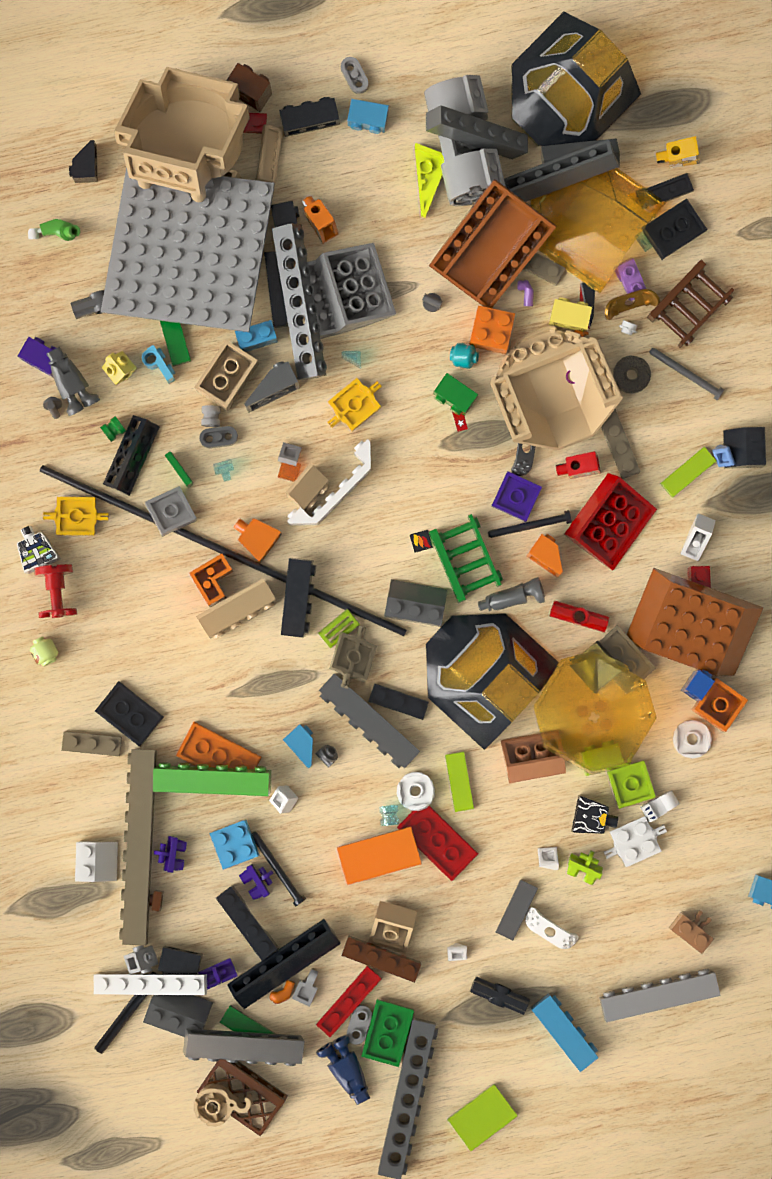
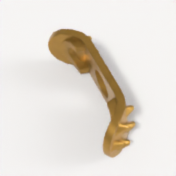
M641 289L613 298L605 306V317L607 320H612L619 313L643 305L657 306L660 303V299L650 289ZM628 298L635 299L634 303L626 305L625 301Z

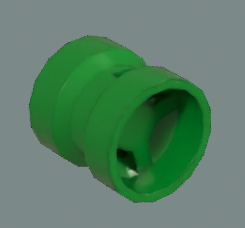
M116 416L111 418L108 424H103L100 427L111 442L116 439L117 435L126 432V429Z

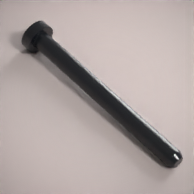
M564 511L562 515L490 530L488 537L494 538L565 521L567 524L572 523L570 511Z
M254 831L252 836L255 844L294 899L293 904L296 907L306 900L305 896H300L259 834Z

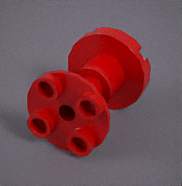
M72 564L36 567L34 569L35 576L45 577L46 591H50L52 609L38 612L39 618H49L50 615H52V618H61L65 615L64 613H66V616L77 615L76 608L63 609L61 591L65 589L64 575L73 573Z

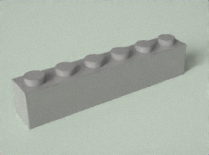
M702 969L696 975L691 976L690 973L681 974L679 979L672 980L670 977L661 979L660 983L657 984L652 982L643 983L640 988L636 989L633 986L625 987L622 989L623 992L619 993L608 991L599 998L604 1020L611 1022L721 995L715 972L709 971V969Z

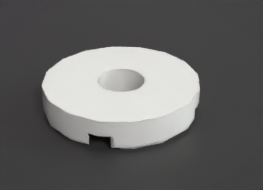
M684 721L674 731V747L684 757H701L711 746V732L700 721ZM689 734L697 736V742L694 745L689 744L687 741Z
M411 772L406 774L398 783L397 797L405 808L411 811H420L432 803L435 797V786L427 775L421 772ZM415 786L421 788V793L418 796L411 795V790Z

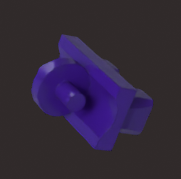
M168 836L167 846L161 843L160 851L154 850V855H159L158 863H164L163 871L173 873L174 871L183 870L184 860L176 859V851L185 852L187 842L179 840L174 836Z
M253 864L246 867V870L239 877L243 884L254 880L257 886L248 891L253 900L262 896L265 898L270 893L262 880H265L269 886L273 883L269 876L274 873L272 870L267 873L264 867L258 869L262 875L260 877Z
M231 958L198 972V974H207V990L238 976Z

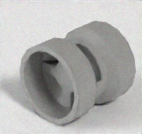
M213 405L202 406L204 416L201 419V426L220 427L219 414L221 413V407Z

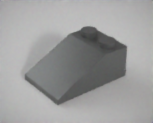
M281 361L273 365L274 368L268 372L244 403L248 413L300 388L288 361L285 363Z

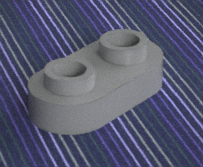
M354 57L343 59L341 62V72L350 89L356 94L364 93L368 88V79L358 60ZM352 66L354 69L349 71L347 67ZM361 82L363 85L361 87H357L356 83Z
M359 1005L352 1013L347 1029V1035L352 1044H360L366 1038L372 1012L365 1005ZM359 1013H365L366 1017L360 1019L358 1017ZM358 1031L360 1033V1036L358 1038H354L352 1035L353 1032Z

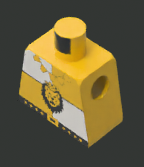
M696 136L669 142L666 144V151L656 152L657 164L669 162L670 168L700 164Z

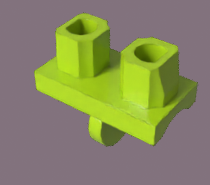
M590 850L588 855L581 852L580 856L571 853L567 874L577 877L579 870L585 872L583 881L593 885L597 878H601L603 867L597 865L598 859L593 858L594 851Z

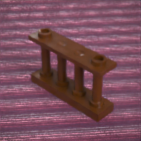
M700 260L647 317L652 323L655 319L661 320L682 339L678 344L679 348L683 345L688 346L694 340L692 335L722 304L726 306L733 298L731 295L734 292L733 288L725 293L705 274L706 271L703 269L706 263L703 260ZM694 278L700 279L720 298L714 307L692 288L691 282ZM681 292L689 294L708 312L701 321L679 301L677 296ZM669 305L671 307L674 306L695 326L688 334L666 315L665 309Z

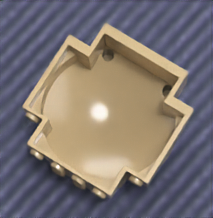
M170 67L165 68L158 83L140 79L114 130L117 144L126 146L123 154L129 178L136 179L138 185L143 189H149L152 184L191 193V198L195 202L204 201L206 198L205 185L211 178L222 177L236 163L242 150V133L249 120L248 105L237 102L240 97L238 83Z

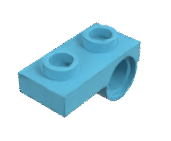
M152 345L142 354V361L148 369L153 370L159 367L170 384L175 381L173 377L175 371L170 364L166 365L163 361L166 357L160 348L156 350L155 346ZM150 355L156 356V361L152 364L147 363V358Z

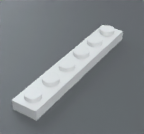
M94 974V994L206 995L207 974Z

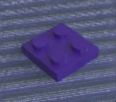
M507 471L491 507L526 522L542 487Z

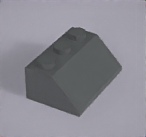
M391 579L384 617L441 627L447 589Z
M153 995L143 1023L185 1037L186 1028L204 1029L213 1002L195 995Z

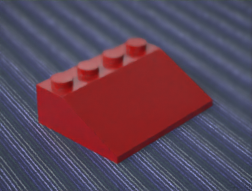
M607 473L564 535L613 571L657 508L622 478Z

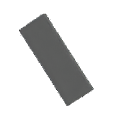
M520 879L495 931L496 933L512 941L514 940L537 892V887Z

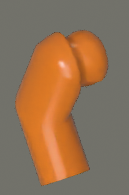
M287 980L283 990L270 993V1000L275 1004L289 1000L296 983Z

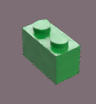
M448 373L445 374L433 393L436 396L435 400L443 405L445 403L451 406V411L457 415L462 414L464 416L478 397L476 392Z

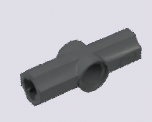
M104 290L96 291L90 294V297L71 302L75 318L79 319L94 313L102 314L101 307Z

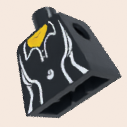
M578 796L571 832L604 834L606 826L617 828L618 816L608 815V806L583 796Z

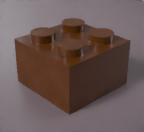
M237 63L226 80L238 83L239 100L258 112L262 111L272 95L269 79L263 74L257 75L246 64L241 65Z

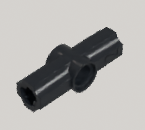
M477 976L470 989L471 993L487 999L490 1003L502 1008L506 1007L522 1015L525 1014L530 1002L529 998L512 992L506 986L491 983Z

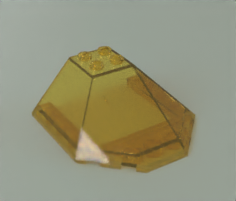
M618 168L530 200L531 207L557 225L538 250L557 264L565 267L568 272L599 294L610 281L614 271L653 217L656 218L666 204L664 200Z

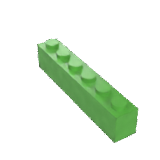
M162 762L153 768V792L269 796L271 793V770H266L264 766L247 769V766L243 765L228 768V765L209 767L208 764H198L197 767H192L188 763H179L178 766H171V763Z

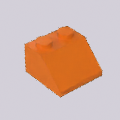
M541 534L527 554V557L558 578L563 571L558 545L555 543L556 539L549 534L545 536Z

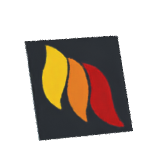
M428 530L410 534L414 553L433 548Z

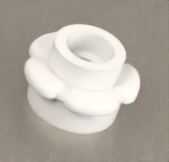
M623 320L622 325H619L623 333L631 336L633 332L637 333L636 328L638 325Z

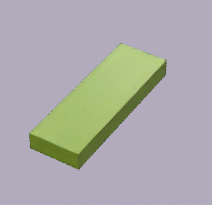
M703 447L660 484L673 498L713 465L716 460Z
M464 752L445 755L455 812L474 809Z

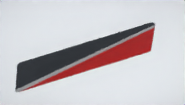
M580 283L579 302H585L588 306L592 307L588 329H590L594 317L595 284Z

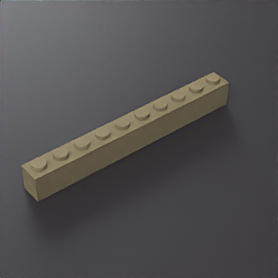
M131 749V753H128V765H131V770L127 772V784H130V791L126 792V803H129V811L125 812V823H128V831H124V842H127V850L123 851V862H126V869L122 871V881H125V889L121 891V901H124V908H121L120 920H123V928H120L119 940H122V945L146 946L148 944L155 792H153V768L156 767L157 750Z

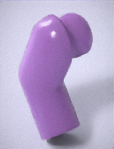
M519 280L517 289L520 291L524 290V306H533L534 290L528 280Z

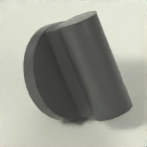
M425 293L422 299L424 308L429 312L438 311L443 302L440 296L435 293Z
M49 397L43 402V407L50 411L54 419H58L60 417L58 409L62 407V401L56 397Z
M330 745L322 746L315 753L328 768L338 758L336 749Z

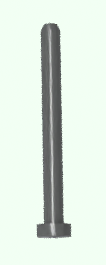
M651 348L649 351L650 355L713 394L715 400H718L725 390L722 387L720 389L716 388L657 349Z

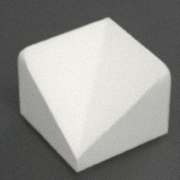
M285 785L278 786L269 801L280 814L289 813L297 802L298 797L289 786Z

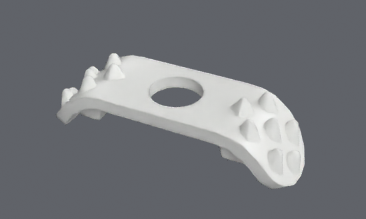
M532 907L526 913L525 922L527 926L561 949H569L577 942L579 937L576 933H570L545 918L538 909ZM552 927L555 929L556 934L549 936L545 933V929Z

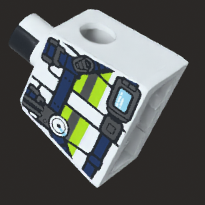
M31 525L20 530L24 540L18 542L17 547L24 573L30 574L35 571L36 567L46 566L60 560V556L44 533L34 534Z

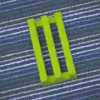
M346 609L319 631L318 634L331 649L337 644L339 635H337L333 640L329 641L332 636L351 621L353 623L342 631L343 633L349 634L360 623Z

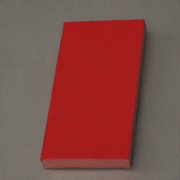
M430 805L423 810L412 811L397 826L398 829L412 827L417 848L451 881L479 854Z

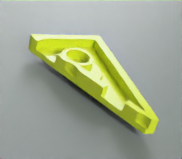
M415 143L421 217L426 218L442 178L441 164L444 162V158L441 152Z

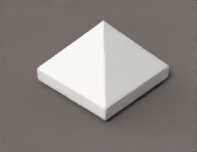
M455 943L447 947L448 961L467 960V946Z

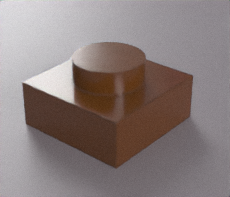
M155 890L154 894L150 895L149 906H152L151 911H161L164 891Z

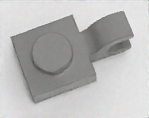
M311 969L306 982L300 980L292 999L310 1007L318 987L313 986L318 975L317 971Z

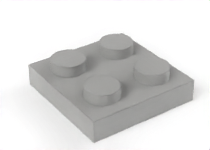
M180 486L145 502L162 537L197 521Z

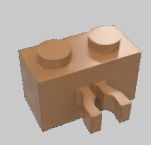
M699 910L696 913L694 921L679 913L669 926V929L699 953L703 954L714 938L702 928L708 925L712 919L707 917L705 921H701L697 926L700 916L703 914L702 911Z

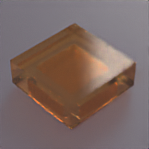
M281 463L278 478L295 482L298 478L301 464L297 463L296 466Z

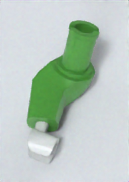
M53 219L40 224V228L29 229L28 238L39 239V233H42L43 236L56 235L65 241H71L76 236H79L80 228L69 222Z

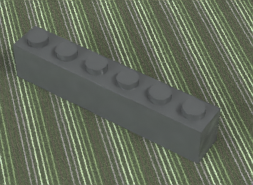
M442 105L426 112L427 132L479 149H497L498 155L512 160L528 153L527 134Z
M607 139L504 178L507 189L527 202L619 167L613 146L610 140Z
M334 673L320 688L319 691L322 693L320 697L327 704L331 701L336 706L334 710L340 716L345 714L350 718L348 723L356 730L358 727L364 731L362 736L370 743L374 740L379 745L377 749L384 756L388 753L393 758L391 762L398 768L402 766L405 769L420 751L350 687L348 689L341 687L342 680Z
M186 1028L183 1053L189 1060L194 1061L200 1058H207L208 1061L212 1062L224 1059L231 1063H237L238 1060L250 1064L265 1062L268 1065L284 1063L287 1066H296V1064H302L305 1041L301 1035Z

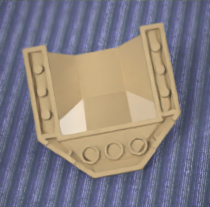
M550 325L514 339L508 355L504 356L496 376H493L490 382L513 442L553 450H561L594 437L623 399L598 340L592 337L589 339L581 337L580 334L567 330L566 332L560 331ZM569 370H570V372H569V374H568V379H569L571 382H575V384H570V383L566 380V373H567Z

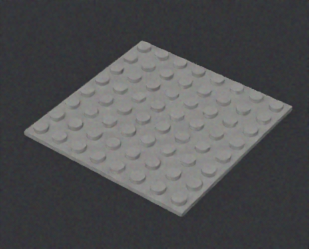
M126 167L101 313L250 332L275 183L223 176L211 178L205 185L206 198L202 202H195L191 198V193L156 184H152L149 189L141 188L136 179L129 178Z

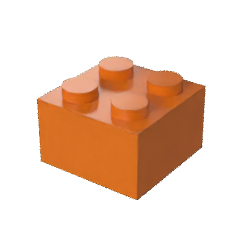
M478 305L470 344L478 349L506 355L515 313Z
M713 678L714 684L701 701H697L691 710L720 731L726 732L748 699L718 678Z

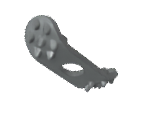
M518 443L516 459L511 468L513 474L523 476L531 470L536 446L530 445V451L525 453L522 449L523 444Z

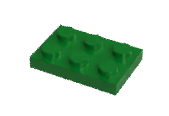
M377 999L361 1057L399 1067L414 1009Z

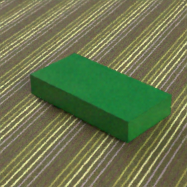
M168 452L165 454V457L187 488H190L193 482L173 453Z

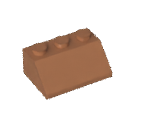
M557 730L501 740L509 783L566 773L565 757Z

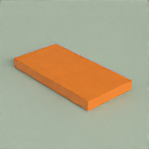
M193 722L176 754L177 757L196 767L198 764H208L209 767L228 765V768L243 765L247 766V769H255L262 758L196 722Z
M411 826L337 847L347 885L422 864Z

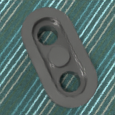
M231 426L208 428L201 432L199 439L205 448L232 446L237 442L238 434ZM228 433L232 435L230 440L225 439V435ZM212 436L213 440L212 442H207L206 438Z

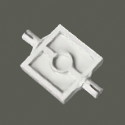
M644 816L611 831L610 834L614 841V847L604 851V854L612 852L606 856L607 859L618 854L625 867L631 866L662 852L657 843V836L667 833V830L664 829V825L653 829Z

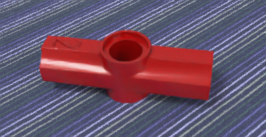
M558 601L553 602L549 617L605 633L609 622L608 616ZM576 612L584 614L582 622L575 620L574 615Z

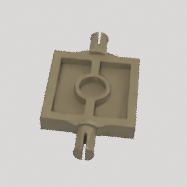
M363 626L358 627L356 636L343 632L339 635L329 669L339 672L344 676L341 687L346 689L349 688L351 679H357L362 682L367 681L377 646L363 638L366 627L363 628Z

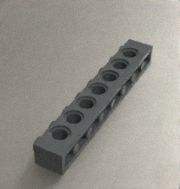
M293 223L272 228L297 379L308 380L327 376V365L324 361L323 344L320 339V325L317 322L316 316L317 307L313 298L314 289L310 281L311 271L307 263V249L303 239L304 231L301 228V224Z
M412 1018L378 1175L394 1179H401L402 1175H406L408 1163H405L406 1155L410 1156L412 1144L409 1143L410 1137L415 1136L417 1127L414 1124L415 1116L419 1117L421 1105H418L419 1097L423 1098L425 1086L422 1085L423 1079L428 1078L430 1067L427 1066L428 1059H432L434 1047H431L433 1039L436 1040L439 1029L435 1028V1022ZM419 1036H425L427 1043L422 1046L418 1045L416 1039ZM415 1055H420L423 1061L421 1064L416 1065L412 1062V1058ZM410 1075L418 1076V1082L415 1084L409 1083L407 1079ZM406 1094H411L414 1096V1100L411 1103H406L403 1097ZM406 1113L410 1116V1119L407 1122H401L399 1116ZM397 1133H403L406 1138L402 1142H398L394 1136ZM393 1152H398L401 1155L398 1161H393L390 1158Z

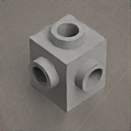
M144 945L132 948V953L123 956L129 974L152 971L151 967L158 964L153 946L144 947Z

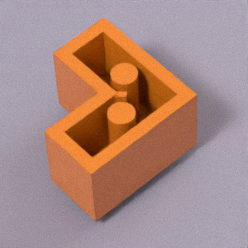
M220 554L189 572L208 606L212 607L227 598L217 581L234 571L225 556Z

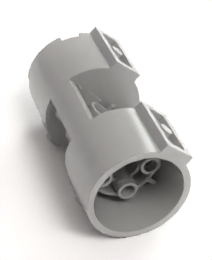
M465 75L448 79L430 86L424 92L428 111L442 105L483 120L488 119V108L480 75ZM438 135L444 158L441 170L450 205H473L472 203L477 201L494 179L505 186L497 149H479Z

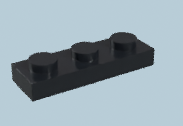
M375 683L368 701L421 720L424 719L429 704L428 701Z

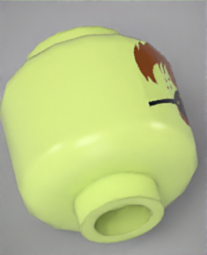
M40 637L33 641L34 645L30 648V652L36 664H42L44 667L57 660L58 650L52 639Z

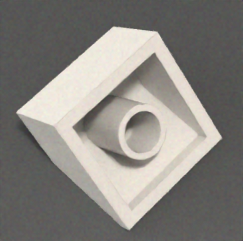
M76 842L75 881H117L118 842Z

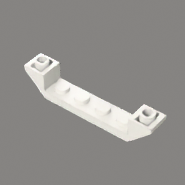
M368 439L365 442L361 441L354 448L356 450L354 455L364 465H358L352 472L354 475L349 480L346 478L339 485L340 489L336 494L332 492L325 499L327 503L323 507L319 505L312 512L314 515L312 518L301 507L298 510L295 508L287 516L289 518L287 520L288 524L291 526L318 525L371 471V444Z

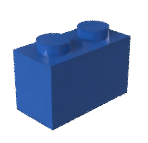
M705 670L693 671L681 691L695 701H701L715 681L711 679L712 675Z

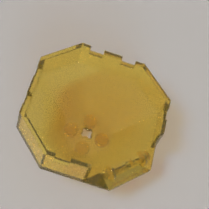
M599 649L561 659L533 706L543 748L590 775L629 766L657 718L646 680L630 672L628 665L609 657ZM593 712H595V715L600 716L597 719V723H594L593 720L589 721V717H591Z

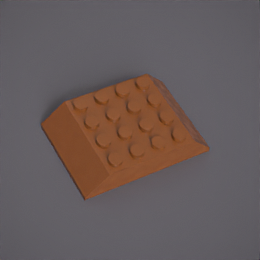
M494 179L429 264V267L482 306L492 308L557 225Z
M653 567L626 635L639 647L648 652L701 671L705 670L715 676H735L763 607Z

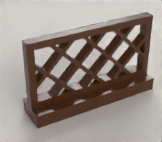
M219 1059L197 1090V1093L206 1084H218V1082L228 1081L229 1091L233 1095L244 1092V1097L246 1098L247 1091L258 1093L259 1100H254L252 1104L260 1103L261 1113L251 1115V1110L249 1109L247 1116H240L233 1110L231 1117L261 1137L286 1101L288 1095L241 1062L231 1063L227 1060ZM218 1066L226 1071V1078H216L215 1071ZM238 1079L241 1081L243 1089L233 1090L231 1080ZM271 1102L276 1107L271 1112H265L263 1103ZM252 1118H263L264 1125L261 1129L253 1125Z

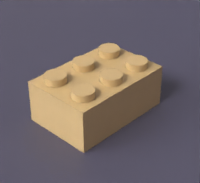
M225 340L194 388L201 395L229 411L258 367L259 362L251 355Z

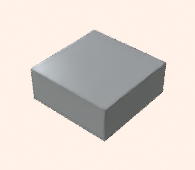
M283 442L278 461L296 466L302 447Z

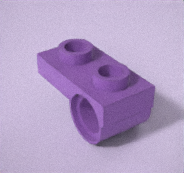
M634 258L614 266L615 273L620 282H622L626 294L646 289Z

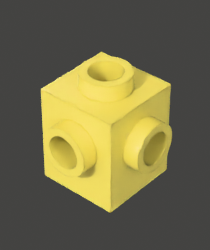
M123 351L117 354L111 353L106 357V363L102 366V369L115 385L127 380L137 369Z

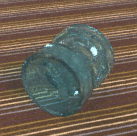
M398 805L379 806V812L382 814L381 826L400 824L397 817Z

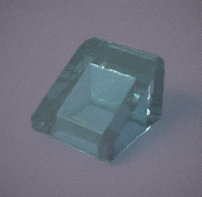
M360 351L342 352V359L361 368Z

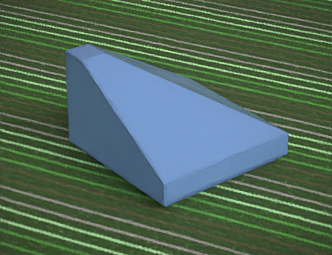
M718 445L712 450L718 467L736 464L730 447Z

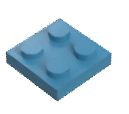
M247 820L209 833L223 870L260 856Z

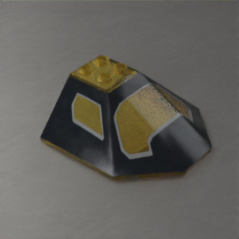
M565 11L511 64V119L537 146L596 141L641 95L628 58L602 30Z
M507 614L451 616L426 643L428 699L484 750L516 719L562 667L553 656Z

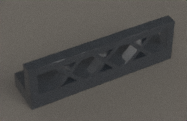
M276 251L264 252L273 327H287L288 320Z
M135 415L132 416L103 485L130 496L160 426L147 419ZM137 422H140L138 429L135 430ZM132 440L131 445L127 448L128 442ZM124 457V461H123V463L120 465L119 463H120L121 459ZM116 475L114 484H111L113 477Z

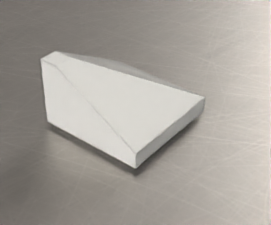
M557 847L538 848L539 867L558 870Z

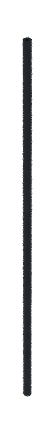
M42 465L40 468V472L155 524L150 513L49 467ZM183 528L174 531V533L286 583L287 575ZM314 588L313 596L341 609H348L351 613L403 637L405 636L406 629Z

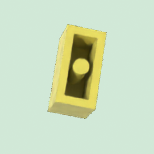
M567 298L555 299L549 325L570 330H581L582 332L587 331L592 307L588 306L585 302L571 303Z

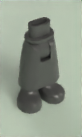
M60 347L47 353L50 359L48 363L51 366L52 375L62 400L66 398L68 400V416L80 412L84 409L83 406L88 407L100 400L97 394H89L85 388L89 384L75 364L66 357L67 354L62 352ZM78 393L82 404L77 400L74 394Z
M537 577L524 584L521 583L486 596L485 600L478 601L479 610H501L515 605L526 604L527 596L531 595L535 597L538 603H544L545 595L540 578Z

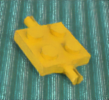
M358 378L354 379L328 401V404L335 412V416L327 423L333 428L341 421L353 432L381 408V405L375 400L374 393L382 386L376 381L368 388Z
M57 497L55 512H43V520H54L56 523V535L95 536L97 520L109 521V517H102L109 516V513H97L96 497Z

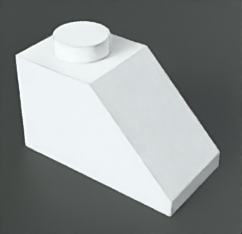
M698 513L690 528L681 555L699 561L712 535L716 520Z

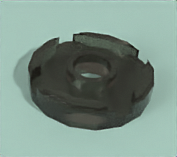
M630 355L623 357L617 362L613 370V377L619 390L635 394L647 387L651 377V370L644 359ZM627 371H636L637 378L629 379Z

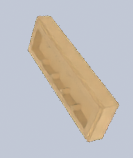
M267 124L263 126L256 181L276 183L283 133L282 128Z

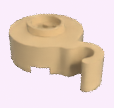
M210 1084L198 1093L194 1101L193 1110L197 1119L199 1118L207 1126L217 1127L223 1125L229 1119L233 1110L238 1113L247 1112L253 1103V1096L251 1093H248L245 1098L246 1104H242L239 1097L233 1095L228 1088L220 1084ZM212 1102H215V1103H217L218 1106H217V1108H214V1105H210V1104H211Z

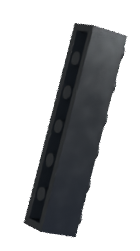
M323 919L228 983L227 986L234 999L243 1009H246L341 943L333 929Z

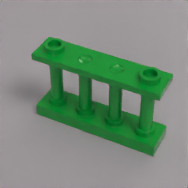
M472 514L468 515V523L444 533H438L437 529L429 531L458 604L466 601L465 596L468 595L467 593L493 582L499 587L502 585L500 581L503 580L500 571L495 570L478 528H481L477 517L473 518ZM473 529L477 540L450 551L449 549L445 550L443 546L445 540ZM477 547L481 548L484 555L483 558L459 568L452 567L450 561L453 560V557ZM486 564L488 565L492 575L466 586L464 584L460 586L458 581L460 575Z

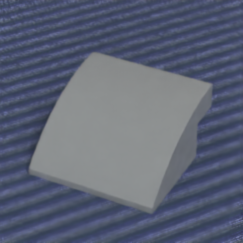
M374 243L325 252L316 260L307 262L311 271L310 281L314 289L313 298L317 307L316 316L317 322L320 325V339L365 327L396 315Z

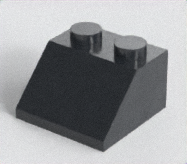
M743 427L723 430V445L730 447L736 463L735 465L724 466V469L763 468L766 465L765 427Z

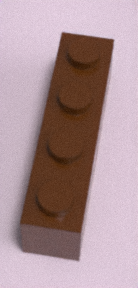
M349 935L341 955L414 983L421 967L420 961Z

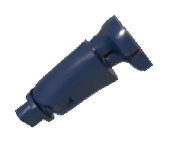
M344 1035L335 1039L333 1044L329 1042L316 1051V1054L319 1058L327 1057L330 1060V1063L327 1065L329 1070L347 1094L350 1095L349 1097L353 1098L355 1103L359 1105L370 1099V1096L367 1092L368 1087L366 1086L365 1077L354 1051L349 1052L348 1044L350 1043V1038L348 1035ZM335 1048L340 1052L342 1058L338 1057Z

